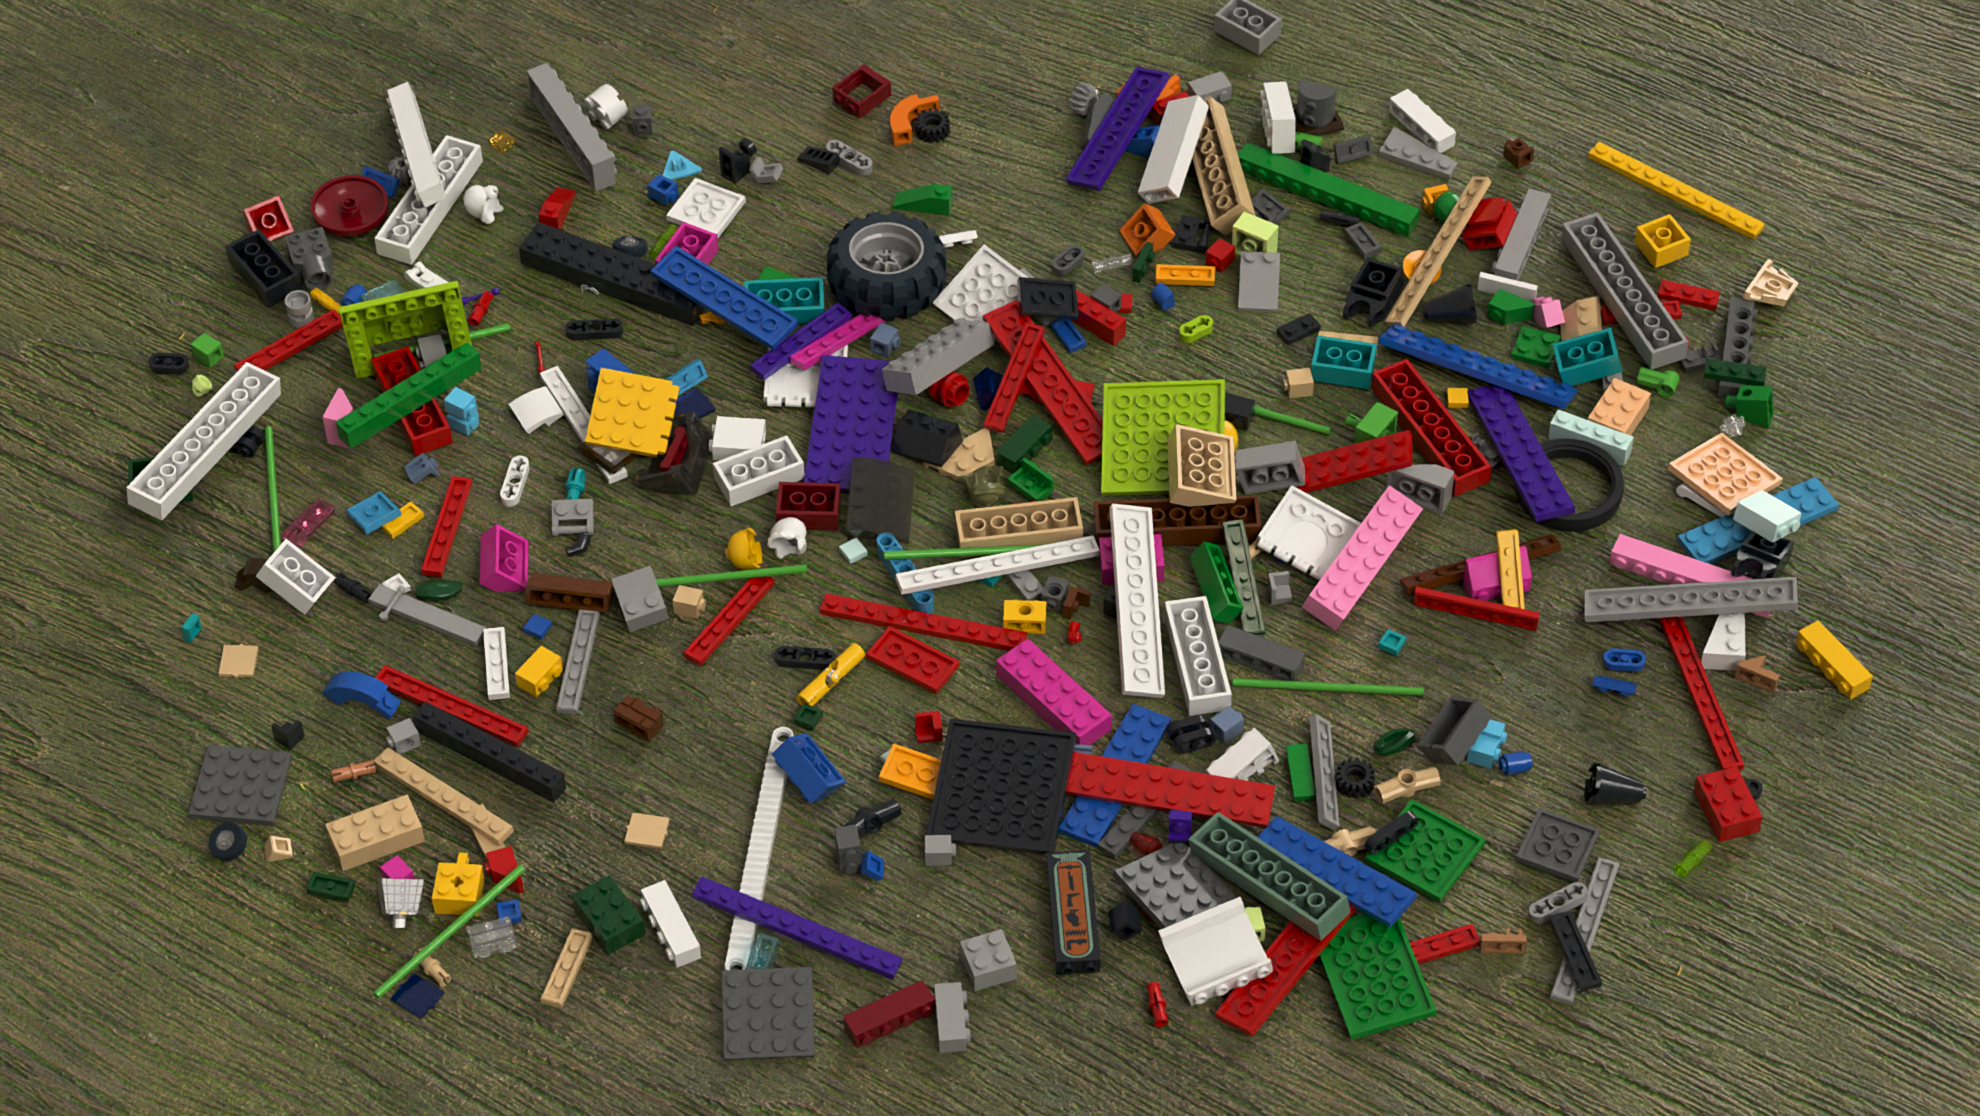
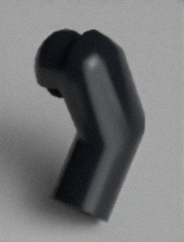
M579 533L576 544L566 548L569 558L587 551L591 541L588 533Z

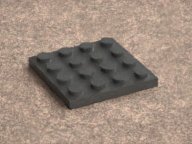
M208 745L189 810V818L275 826L293 759L292 752Z
M1174 842L1114 870L1113 877L1161 929L1236 898L1203 860L1191 852L1190 846L1183 842Z
M812 967L722 970L724 1061L815 1057Z

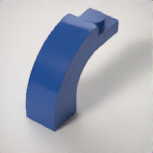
M353 671L340 672L332 676L322 692L338 705L347 700L363 702L387 719L394 715L401 700L386 690L388 685L382 681Z

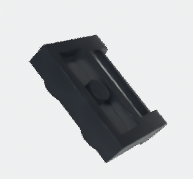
M1182 215L1173 241V248L1206 253L1210 233L1214 229L1211 226L1210 219ZM1199 228H1202L1204 230L1201 236V240L1197 243L1195 242Z

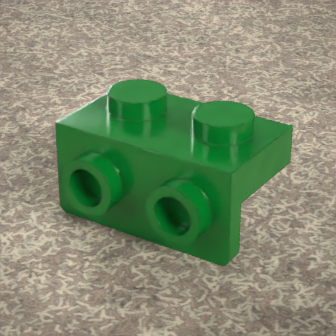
M1026 458L1021 460V468L1007 478V484L1029 500L1043 501L1054 492V479L1051 474L1044 472L1034 462H1030Z

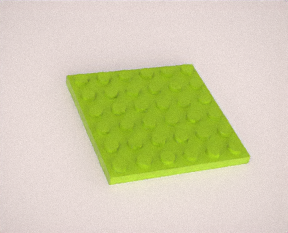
M1225 379L1104 383L1102 496L1169 494L1167 439L1176 424L1225 435Z

